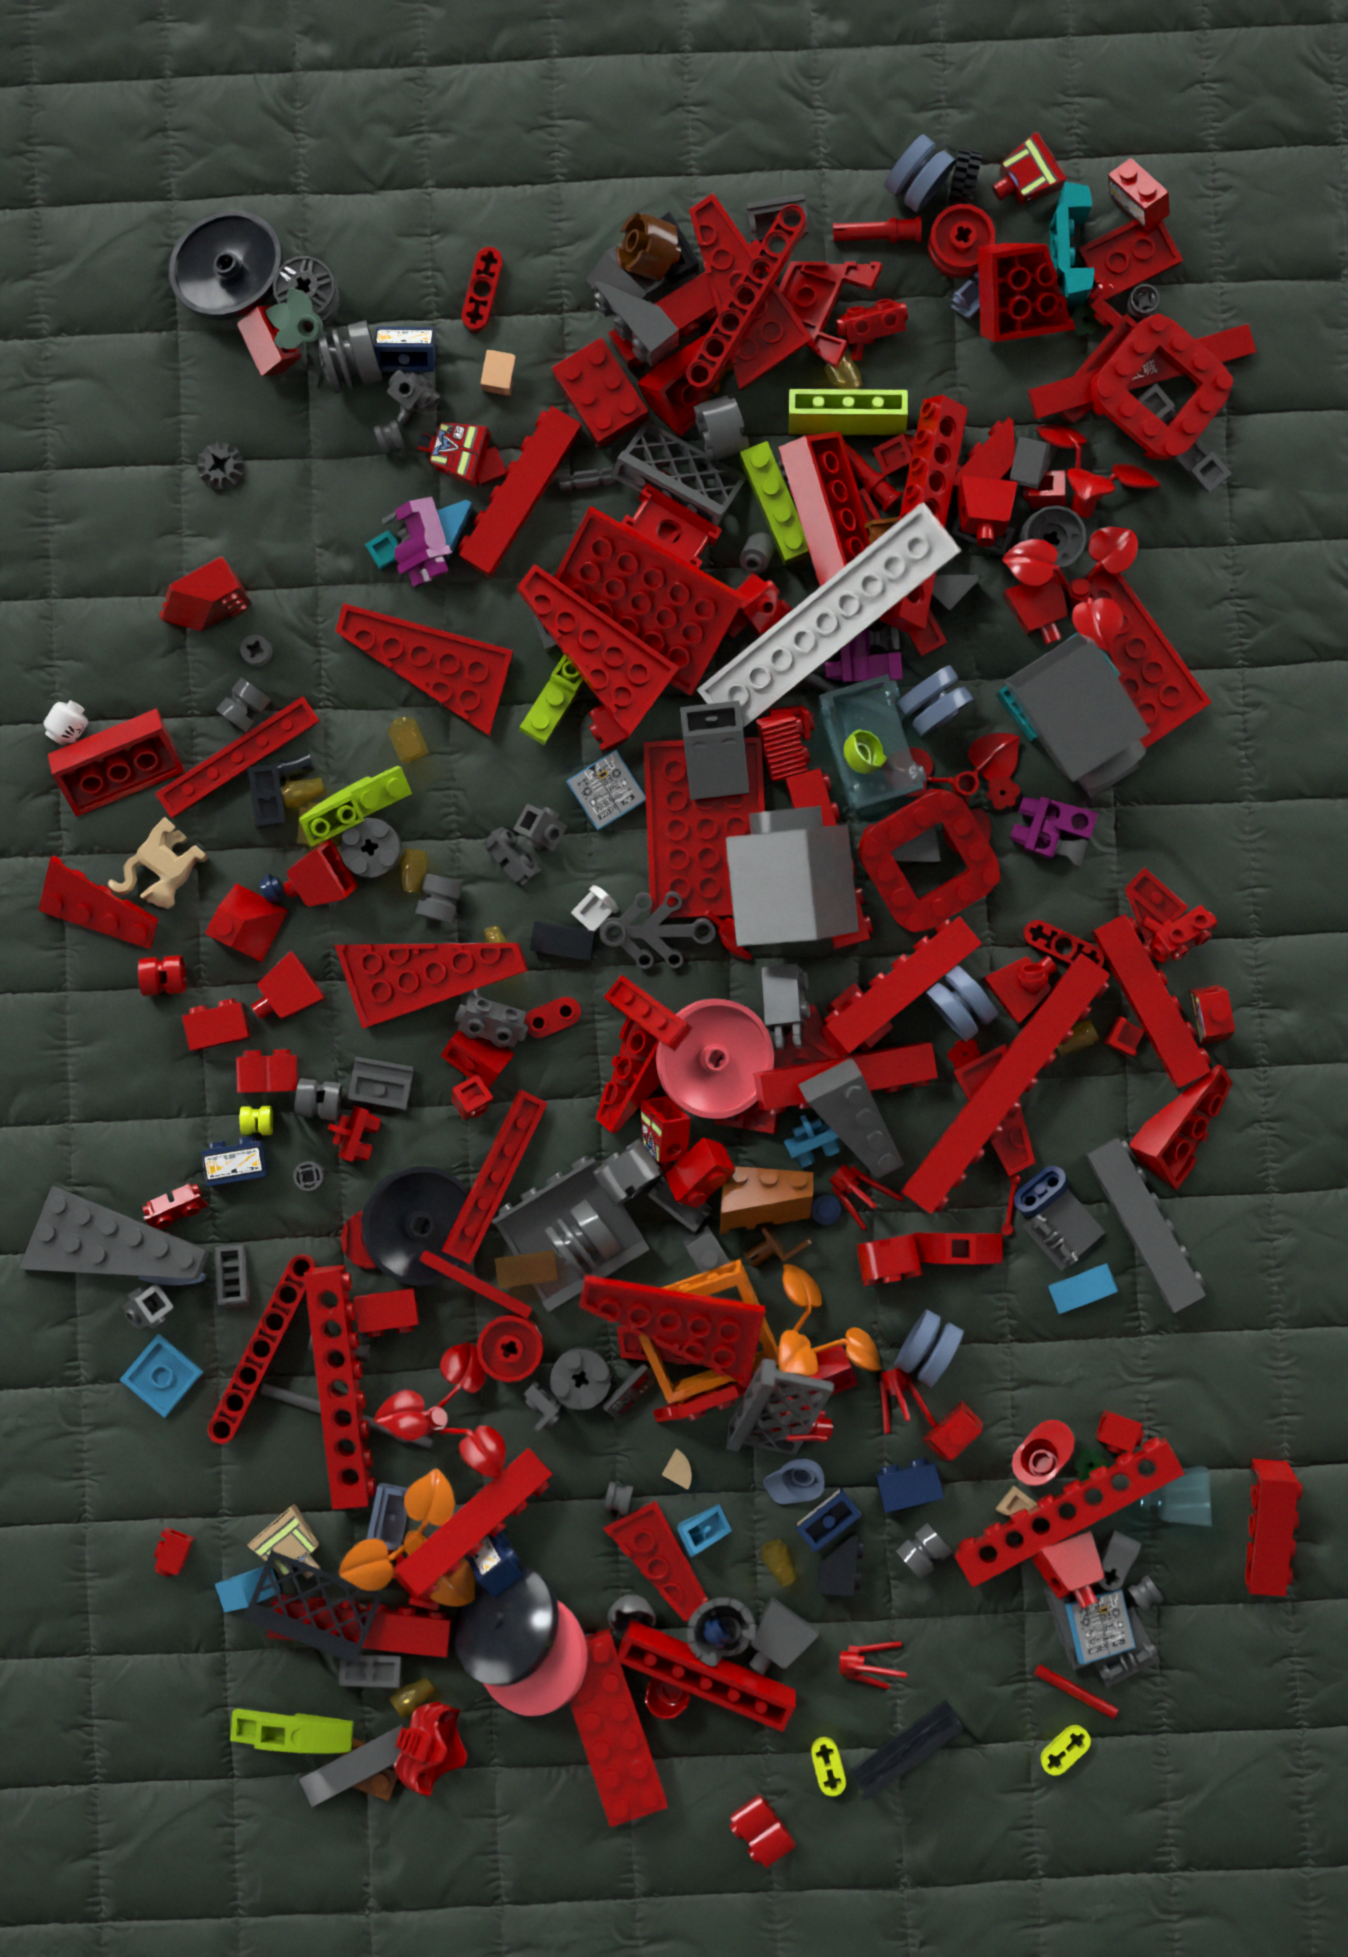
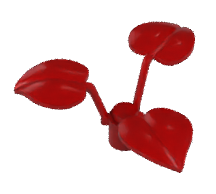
M1059 424L1042 425L1035 429L1048 443L1061 448L1074 449L1076 453L1075 468L1067 471V478L1073 487L1072 490L1075 492L1069 509L1080 517L1092 516L1097 500H1102L1104 495L1114 492L1115 486L1112 482L1120 480L1126 486L1135 488H1160L1161 486L1149 472L1132 464L1120 463L1113 465L1112 471L1114 474L1108 479L1081 469L1080 446L1086 445L1087 440L1079 431Z
M1106 527L1097 530L1089 539L1088 553L1093 560L1098 562L1087 579L1075 578L1070 583L1065 579L1060 567L1054 564L1058 556L1056 548L1046 541L1038 539L1027 540L1015 545L1004 555L1002 562L1010 569L1014 577L1030 587H1040L1047 584L1051 580L1054 570L1063 585L1062 589L1067 591L1066 601L1068 605L1074 608L1072 622L1077 632L1093 639L1100 650L1105 652L1110 650L1114 639L1121 629L1123 614L1121 608L1108 598H1099L1093 602V599L1090 597L1092 592L1091 584L1102 565L1108 573L1114 575L1126 571L1132 565L1138 549V541L1134 531L1118 527Z
M992 733L978 738L972 743L968 751V759L976 768L973 772L964 771L954 778L930 777L929 775L933 770V762L928 753L915 747L904 748L887 756L882 769L891 787L903 796H921L922 792L926 791L927 782L949 783L953 792L957 796L963 797V801L968 806L970 795L975 793L979 787L977 776L980 771L982 776L988 781L995 777L1002 779L1004 776H1011L1017 764L1020 737L1010 733ZM981 809L970 810L989 843L991 823L988 815ZM943 827L942 834L944 841L950 847L951 850L958 853L953 842L951 841L950 837L948 836L946 830Z
M465 1342L451 1347L441 1358L440 1369L444 1379L456 1385L439 1404L424 1411L423 1398L414 1391L403 1390L384 1402L378 1410L374 1422L389 1430L396 1437L406 1441H415L422 1435L430 1436L436 1432H439L440 1435L446 1433L467 1435L468 1437L464 1438L459 1444L463 1460L478 1473L490 1478H499L503 1472L506 1447L504 1439L498 1431L489 1426H480L474 1432L470 1429L445 1427L447 1424V1413L443 1410V1407L459 1392L460 1388L472 1394L477 1392L486 1380L487 1372L484 1371L478 1360L477 1348L472 1343Z

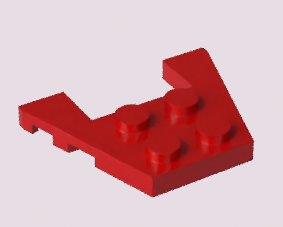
M790 261L780 283L779 290L813 338V341L808 343L806 347L833 368H839L848 344L847 341L824 334L822 331L844 283L873 291L883 270L882 263L871 262L870 264H857L856 262L828 264V262Z

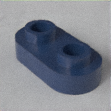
M1049 1166L1044 1168L1016 1192L1014 1196L1016 1208L1026 1217H1034L1040 1214L1066 1192L1069 1186L1068 1177L1060 1167ZM1054 1182H1058L1056 1186L1051 1187ZM1036 1201L1033 1205L1028 1206L1030 1202Z

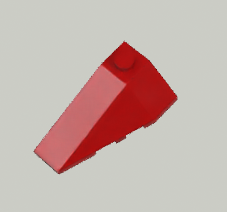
M707 334L656 365L637 383L647 405L679 436H682L695 424L696 416L693 407L708 401L712 393L716 394L721 387L718 383L726 370L733 368L729 358L710 390L699 392L691 387L686 377V371ZM714 344L709 348L708 354L712 357H718L723 353L724 346ZM703 369L696 371L693 380L697 383L706 381L708 372Z
M627 1017L621 1028L619 1039L623 1041L619 1055L613 1056L611 1065L615 1066L611 1082L605 1084L596 1119L614 1134L640 1107V1100H646L661 1083L656 1063L659 1040L629 1017Z
M1218 1064L1210 1072L1149 1119L1140 1131L1135 1134L1129 1144L1138 1162L1174 1190L1179 1188L1193 1169L1198 1159L1193 1155L1200 1140L1206 1141L1209 1135L1206 1132L1211 1117L1219 1114L1233 1084L1222 1065Z

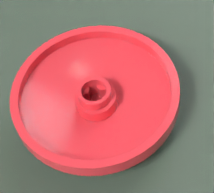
M725 999L700 1000L680 1010L676 1015L693 1029L675 1052L661 1041H659L657 1048V1071L667 1095L682 1109L704 1118H727L748 1109L758 1100L753 1073L772 1070L774 1067L773 1043L765 1024L749 1008Z
M558 1600L559 1623L557 1635L549 1655L539 1669L527 1679L511 1686L500 1687L483 1683L491 1696L499 1704L512 1712L526 1716H537L555 1711L567 1704L575 1696L583 1682L587 1668L585 1637L575 1616Z

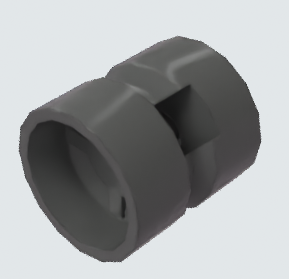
M240 677L231 689L232 696L225 697L216 711L247 733L256 722L255 714L262 713L272 700Z
M427 873L422 887L425 896L419 898L415 914L452 924L456 911L453 902L459 900L463 884Z
M300 1078L295 1098V1116L313 1118L315 1114H318L320 1119L337 1121L342 1102V1083L325 1081L322 1085H319L317 1080ZM319 1096L324 1097V1103H319Z
M928 1523L915 1533L914 1541L908 1539L896 1549L900 1557L921 1580L934 1570V1562L941 1563L953 1553Z

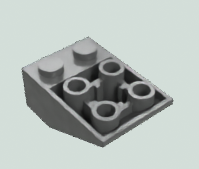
M600 281L594 283L595 295L593 296L597 301L594 304L604 318L609 316L615 323L613 328L622 340L628 339L634 346L632 351L641 363L646 361L653 367L679 346V330L659 306Z
M740 701L680 707L690 799L696 800L749 793Z

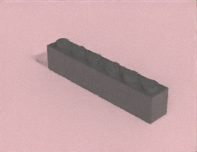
M1113 1138L1084 1154V1157L1168 1309L1176 1313L1205 1297L1206 1294L1203 1288L1206 1287V1284L1199 1272L1193 1273L1188 1262L1191 1261V1257L1184 1245L1178 1246L1173 1236L1177 1235L1173 1224L1169 1219L1164 1221L1159 1212L1162 1209V1205L1154 1192L1149 1194L1144 1185L1148 1182L1144 1172L1140 1167H1134L1130 1159L1133 1153L1125 1140L1121 1142L1119 1138Z

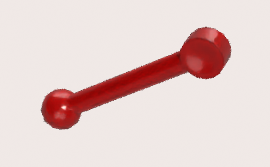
M1013 1174L1009 1178L1011 1190L1005 1224L1001 1227V1231L1005 1235H1010L1013 1232L1011 1221L1014 1209V1196L1017 1185L1021 1182L1019 1174Z

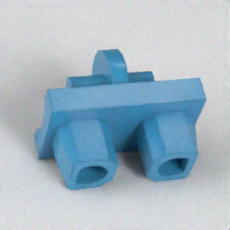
M805 1114L800 1116L802 1125L792 1129L795 1136L784 1141L791 1158H795L801 1168L815 1161L811 1152L814 1148L822 1146L826 1156H831L841 1151L838 1140L840 1137L827 1123L822 1124L820 1118L809 1122Z

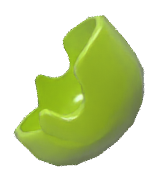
M858 729L844 743L843 756L848 766L855 772L862 774L873 773L882 768V765L887 760V757L883 755L884 751L880 740L870 731Z

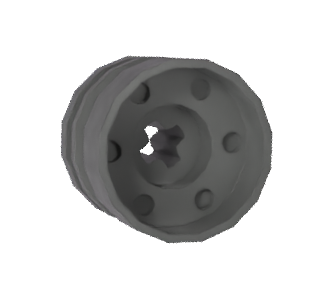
M297 256L286 261L277 270L273 280V293L278 304L287 303L288 289L300 290L312 301L313 312L321 318L323 326L328 325L336 316L340 306V293L329 268L319 259L310 256ZM305 285L310 291L305 293L300 287ZM305 321L304 323L305 330L314 329L310 321Z
M366 320L349 324L347 326L348 339L342 340L336 328L332 329L335 343L329 344L325 331L318 338V354L322 369L335 394L342 392L340 378L345 377L349 390L353 389V375L359 374L365 386L383 381L382 372L379 370L374 353V343Z
M1059 505L1049 506L1034 513L1025 521L1020 528L1017 544L1033 539L1046 541L1043 537L1052 535V541L1056 543L1053 546L1058 552L1054 564L1062 569L1076 561L1083 552L1087 540L1086 530L1080 517L1071 509Z
M586 1199L570 1210L575 1224L571 1227L562 1218L557 1219V1222L564 1231L560 1235L551 1225L545 1228L553 1250L564 1265L577 1274L581 1280L587 1275L580 1265L586 1260L593 1271L597 1269L592 1257L594 1253L597 1252L603 1259L608 1261L622 1250L619 1243Z

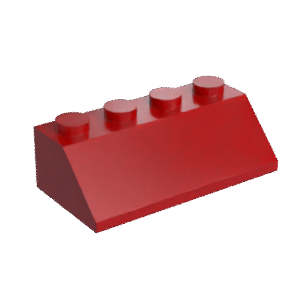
M157 708L48 754L51 773L76 817L185 772L170 733Z

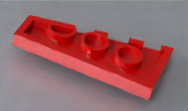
M53 855L50 858L38 911L148 949L152 947L159 918L127 899L123 901L111 893V889L104 885L98 886L85 878L86 874L76 868L73 871L62 864L63 860Z
M657 1500L603 1527V1530L620 1546V1549L636 1564L641 1573L651 1581L663 1598L685 1622L691 1618L697 1608L705 1602H709Z

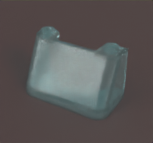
M888 674L821 694L818 698L820 715L852 813L860 812L922 790L924 788L923 783L927 782L923 766H917L915 761L912 760L895 706V698L900 697L898 686L895 680L890 681ZM858 729L870 731L877 736L883 746V755L887 757L882 768L873 773L862 774L855 772L848 766L843 756L845 741Z

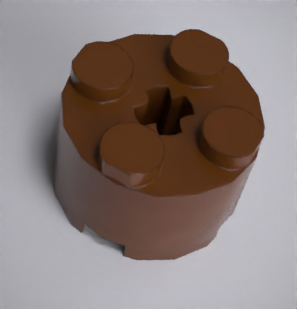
M634 213L627 219L621 229V232L625 233L622 247L616 246L618 266L642 277L661 281L671 264L676 263L681 254V247L677 245V226L646 213Z

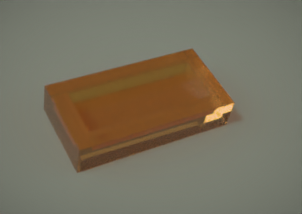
M554 1250L495 1258L499 1288L558 1280Z

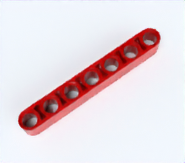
M788 204L779 212L687 368L686 377L694 390L706 392L713 387L804 234L807 220L800 206ZM790 215H798L801 221L797 226L789 227L785 224L786 218ZM775 241H782L785 243V248L780 253H773L769 249L770 245ZM762 266L768 267L770 273L766 278L758 279L754 276L757 268ZM745 292L755 295L754 301L749 305L739 303L740 296ZM730 318L739 320L738 327L733 331L724 329V323ZM714 344L724 346L723 353L718 357H712L708 354L709 348ZM706 370L708 372L706 381L697 383L693 380L696 371Z
M300 1254L293 1257L288 1263L209 1423L208 1435L213 1442L224 1444L237 1435L306 1296L305 1278L297 1273L296 1263L298 1260L303 1259L309 1263L310 1268L318 1267L317 1261L313 1256ZM286 1286L293 1287L297 1292V1298L292 1303L285 1301L282 1293ZM273 1313L282 1316L284 1324L281 1329L277 1330L271 1327L269 1319ZM259 1340H264L270 1345L268 1356H261L256 1351V1345ZM246 1367L253 1368L256 1371L257 1379L254 1383H249L243 1378V1371ZM233 1394L242 1397L244 1405L241 1410L231 1407L229 1400ZM223 1421L230 1426V1434L227 1437L218 1434L216 1430L218 1422Z

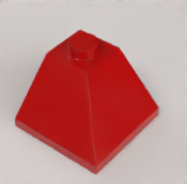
M236 883L218 906L204 934L263 962L289 910L274 902L269 903L265 897Z

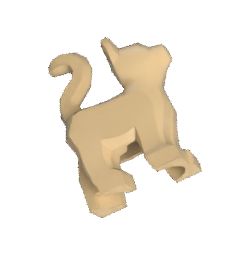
M164 817L152 829L147 841L142 844L137 853L125 863L124 883L119 884L111 879L108 881V888L117 895L128 894L134 889L137 881L136 867L143 865L160 877V881L148 887L140 897L143 900L147 899L148 904L153 903L158 907L171 909L175 905L174 897L176 890L188 880L193 866L197 862H205L209 857L196 845L178 857L172 851L173 847L178 843L184 844L188 838L179 830L172 832L175 826Z

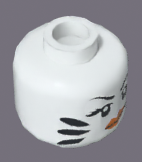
M69 700L67 704L57 702L44 720L43 724L47 729L45 734L63 746L67 743L73 744L77 742L88 725V719L83 715L85 709L72 700Z

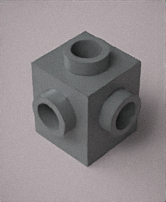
M527 804L513 830L526 837L525 844L538 851H541L542 847L554 852L567 825L558 820L560 815L545 806L541 810Z
M157 1283L146 1289L143 1285L139 1286L127 1295L130 1300L122 1305L127 1321L131 1325L136 1326L138 1330L149 1326L150 1329L155 1328L166 1320L163 1315L174 1308L167 1295Z

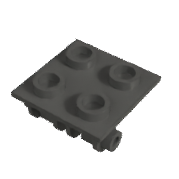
M1068 1188L1063 1195L1045 1210L1032 1217L1022 1226L1060 1271L1064 1270L1068 1265L1074 1264L1079 1259V1255L1106 1233Z
M1133 1606L1127 1609L1136 1648L1094 1661L1107 1688L1160 1661L1158 1653L1148 1638Z

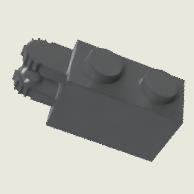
M797 964L763 967L762 983L765 1026L771 1032H775L778 1051L786 1049L785 1030H793V1043L796 1049L803 1048V1028H807L806 1019L810 1018V1006L808 1001H805L804 990H808L807 974Z

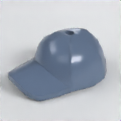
M796 1459L787 1462L781 1469L765 1477L763 1485L775 1502L788 1504L818 1498L824 1491L825 1480L822 1468L817 1462L810 1459Z

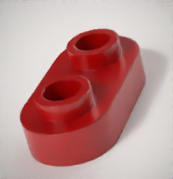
M561 997L529 1011L525 1016L524 1024L528 1025L527 1033L535 1038H543L570 1027L580 1019L581 1007L571 997ZM563 1006L571 1008L572 1013L570 1016L563 1017L560 1010ZM537 1017H541L544 1020V1026L540 1029L535 1028L533 1025V1021Z

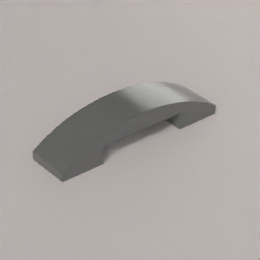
M1157 383L1137 399L1167 426L1177 415V412L1173 409L1175 405ZM1198 438L1185 453L1174 458L1179 466L1207 493H1210L1232 474L1213 451L1209 452Z
M404 1724L300 1778L299 1782L311 1806L313 1807L394 1764L401 1752L400 1749L396 1748V1742L401 1729L405 1728Z

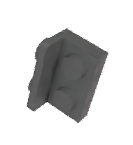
M536 1379L528 1387L524 1395L527 1397L525 1402L536 1413L542 1411L544 1413L533 1427L538 1432L542 1427L548 1430L562 1414L559 1411L562 1403L548 1388Z

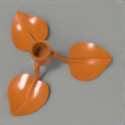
M784 1264L782 1275L784 1290L788 1298L797 1306L804 1307L805 1311L794 1329L785 1331L781 1336L780 1345L778 1346L780 1371L810 1377L818 1370V1361L815 1353L839 1345L846 1346V1355L856 1366L867 1371H879L882 1368L881 1360L874 1341L865 1331L856 1327L846 1331V1339L842 1338L811 1349L808 1338L803 1334H798V1331L812 1312L811 1307L818 1308L821 1306V1292L816 1281L806 1271L791 1264Z
M433 1469L430 1473L415 1481L405 1494L404 1507L407 1514L416 1521L423 1520L417 1530H411L405 1535L404 1545L399 1546V1549L388 1555L387 1545L382 1540L367 1539L358 1543L347 1553L340 1565L339 1575L342 1578L368 1591L383 1588L393 1576V1566L390 1561L397 1558L403 1552L410 1555L427 1540L423 1531L427 1527L428 1522L440 1526L451 1518L455 1505L454 1495L448 1480L440 1470ZM465 1558L459 1562L462 1567L451 1578L445 1575L437 1582L440 1587L430 1596L433 1600L448 1606H462L473 1602L475 1599V1576L469 1562Z

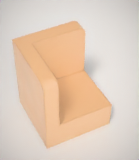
M487 349L480 382L482 391L511 396L513 388L512 375L516 359L514 354Z

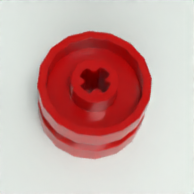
M956 204L943 210L936 217L928 239V254L934 267L940 273L950 278L965 279L973 276L978 271V247L995 244V229L991 218L982 209L971 204Z
M515 1313L501 1315L490 1321L481 1332L477 1344L478 1360L484 1371L493 1378L505 1382L520 1381L532 1374L541 1362L544 1352L543 1335L537 1324L529 1318L526 1319ZM510 1341L516 1343L515 1348L517 1350L515 1352H508L506 1349V1344Z

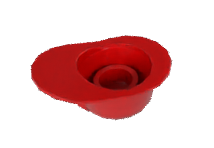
M1048 1420L1039 1424L1013 1455L1012 1467L1017 1478L1023 1483L1033 1486L1042 1485L1054 1479L1074 1451L1075 1440L1073 1432L1066 1424L1057 1420Z

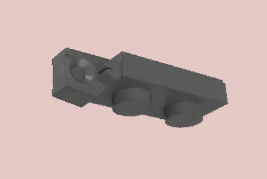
M1050 1586L1046 1587L1044 1593L1071 1669L1076 1670L1090 1665V1662L1086 1664L1078 1662L1065 1604L1070 1603L1069 1597L1059 1599Z

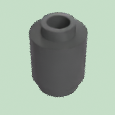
M758 532L748 538L739 558L744 570L749 573L760 574L767 569L775 552L772 537L767 533Z

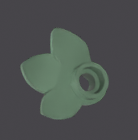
M288 289L287 303L276 304L266 310L271 323L280 330L274 340V344L285 349L296 348L303 341H315L323 332V322L313 312L312 301L300 290ZM305 321H310L313 324V331L308 332L305 330Z

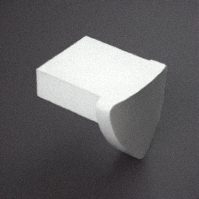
M593 885L589 889L591 892L578 904L571 914L587 929L596 931L612 913L616 914L619 908L604 890Z

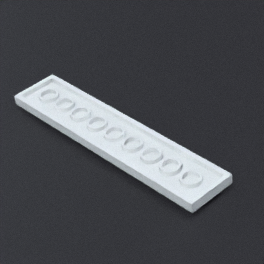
M924 503L920 504L700 686L697 691L707 704L740 701L742 725L745 728L961 550Z

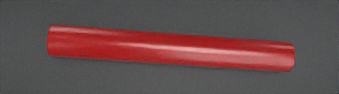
M1039 1664L1034 1675L1112 1719L1115 1718L1118 1712L1117 1707Z

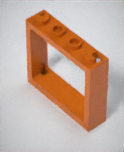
M740 1259L662 1287L664 1289L708 1296L737 1285L745 1303L760 1305ZM765 1316L759 1337L764 1351L756 1353L751 1374L757 1372L763 1359L775 1361V1366L779 1365V1349ZM643 1334L638 1336L668 1404L675 1401H686L692 1395L703 1391H714L720 1385L731 1381L739 1382L727 1375L724 1377L714 1373V1369H710L671 1383L653 1339Z

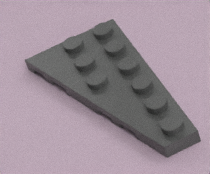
M52 1186L19 1269L199 1279L210 1251L69 1191Z

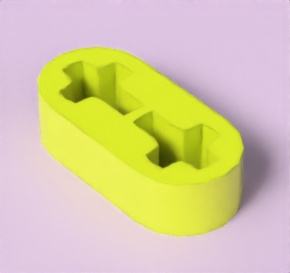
M1070 1725L1061 1732L1041 1753L1040 1761L1044 1770L1051 1775L1064 1773L1090 1747L1091 1741L1087 1731L1082 1726ZM1074 1733L1078 1736L1082 1733V1745L1073 1744L1067 1750L1066 1747L1072 1742L1070 1735ZM1064 1751L1059 1757L1061 1764L1058 1767L1054 1764L1049 1767L1050 1761L1048 1756L1050 1754L1058 1756Z
M820 1737L813 1742L811 1747V1755L819 1786L826 1795L837 1796L844 1791L846 1786L838 1748L831 1738ZM826 1744L827 1749H833L829 1753L830 1763L828 1764L824 1763L822 1755H816V1752L820 1751V1746ZM832 1769L834 1777L841 1779L836 1782V1788L831 1789L829 1784L824 1785V1782L828 1780L826 1770Z

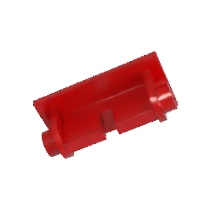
M189 1183L172 1191L175 1201L171 1203L167 1194L147 1201V1205L142 1207L146 1216L144 1220L156 1229H163L172 1225L173 1221L198 1214L201 1209L208 1207V1204L200 1196L202 1191L198 1183L194 1185Z

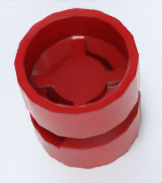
M165 956L163 961H160L157 957L140 958L138 962V978L142 996L160 995L163 990L167 994L185 993L187 978L183 956ZM163 971L167 972V980H164Z

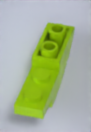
M565 654L519 727L520 732L542 745H545L556 726L560 724L585 683Z
M397 765L373 778L367 776L340 790L299 818L309 845L314 846L363 822V817L411 795L412 792L402 767Z
M236 1708L232 1711L230 1741L255 1744L254 1749L270 1751L346 1753L352 1751L354 1721L301 1713L287 1716Z

